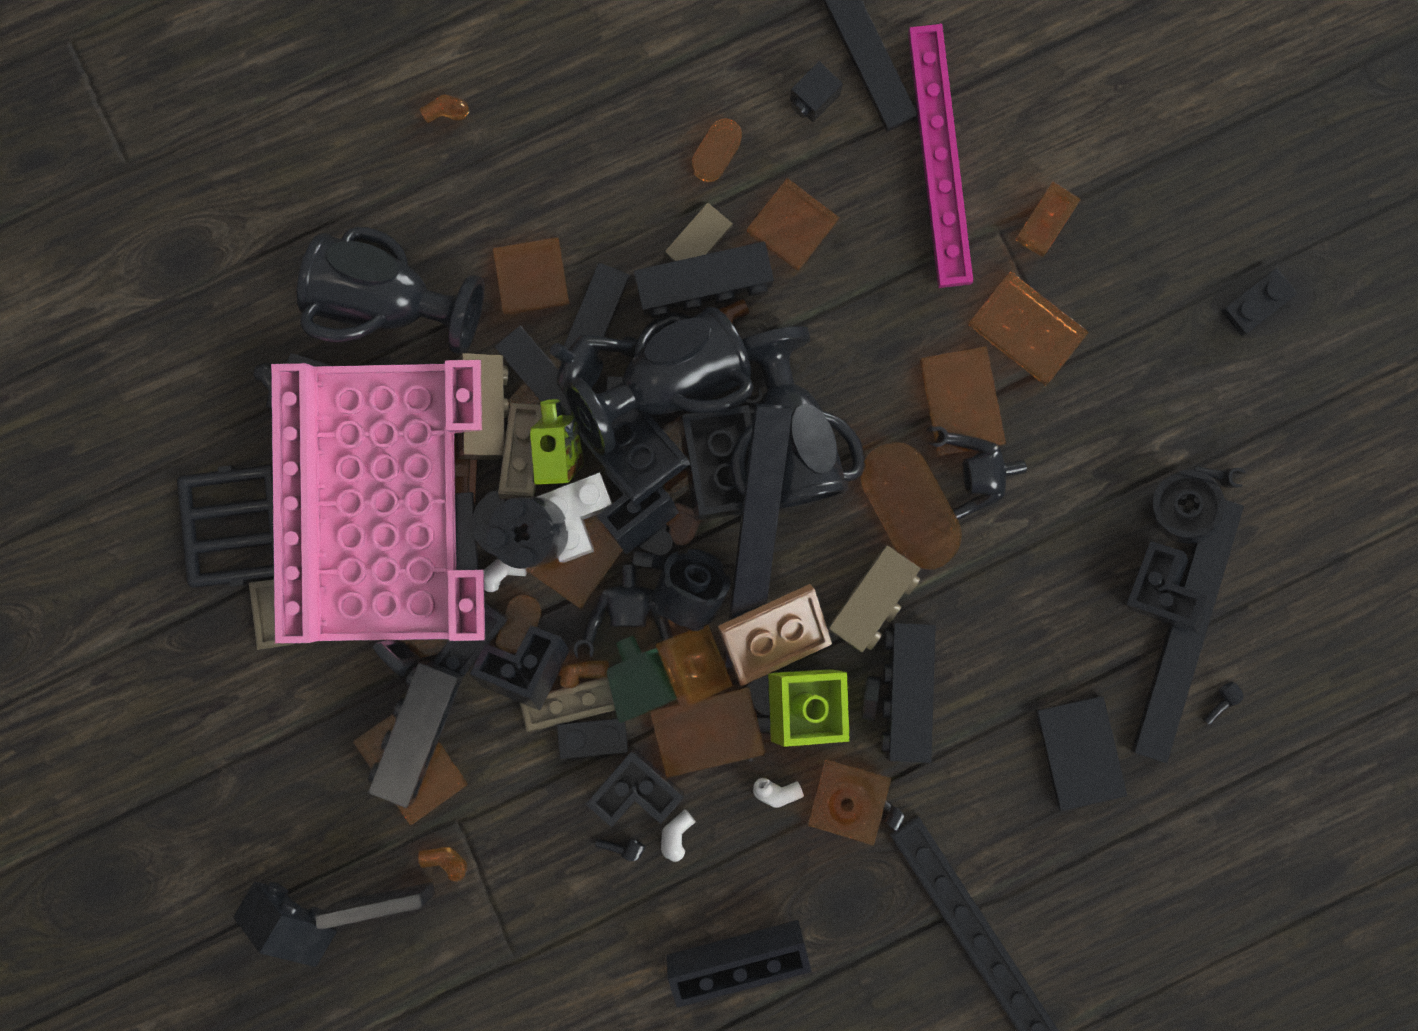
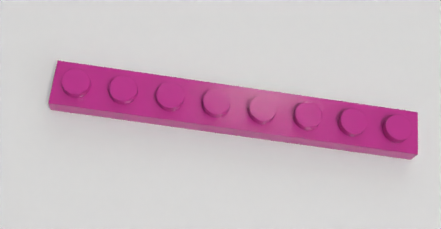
M942 24L909 27L908 38L938 288L971 285L973 283L943 26Z

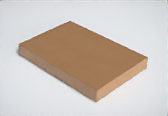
M811 584L718 626L736 678L741 686L832 645L815 589Z

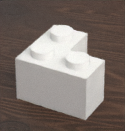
M600 473L537 496V498H545L555 503L562 510L566 518L564 521L566 531H568V542L564 551L558 557L560 562L565 563L595 551L583 520L600 514L613 504L603 476Z

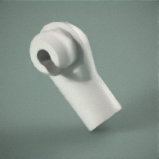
M496 559L484 569V590L487 592L498 590L500 581L506 575L526 576L527 568H513Z
M759 778L753 786L756 798L774 808H779L804 797L798 781L780 787L767 778Z
M686 809L671 820L662 830V854L673 862L680 861L684 857L685 850L682 847V834L696 822Z

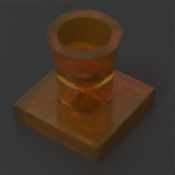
M825 759L808 826L874 845L892 778ZM850 798L854 803V808L850 811L844 810L841 806L842 799Z

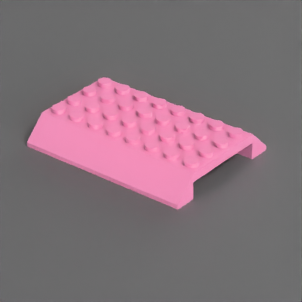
M446 360L445 364L314 367L306 363L271 364L275 643L413 639L485 640L484 570H456L454 433L482 430L481 360Z

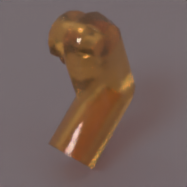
M444 94L420 108L419 111L426 122L430 123L440 116L454 120H463L469 113V107L464 100Z
M605 660L584 661L565 665L559 672L561 676L560 684L564 688H575L579 682L578 678H607L610 672L609 663Z
M442 847L419 851V864L421 868L440 865L449 875L448 879L451 881H461L465 877V873L468 870L467 863L452 848Z

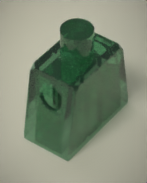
M635 636L616 643L623 662L608 668L607 677L619 723L639 717L687 695L686 690L662 650L656 648L641 653Z

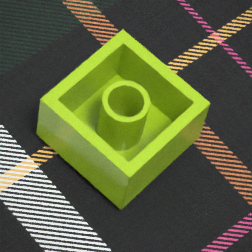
M825 669L768 673L771 742L783 747L849 742L847 672Z

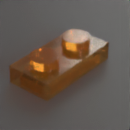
M1052 182L1015 240L1041 257H1044L1081 199Z

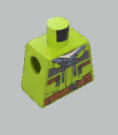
M545 400L540 402L542 418L530 430L534 483H568L584 465L580 438L576 433L578 426L573 415H562L561 400Z

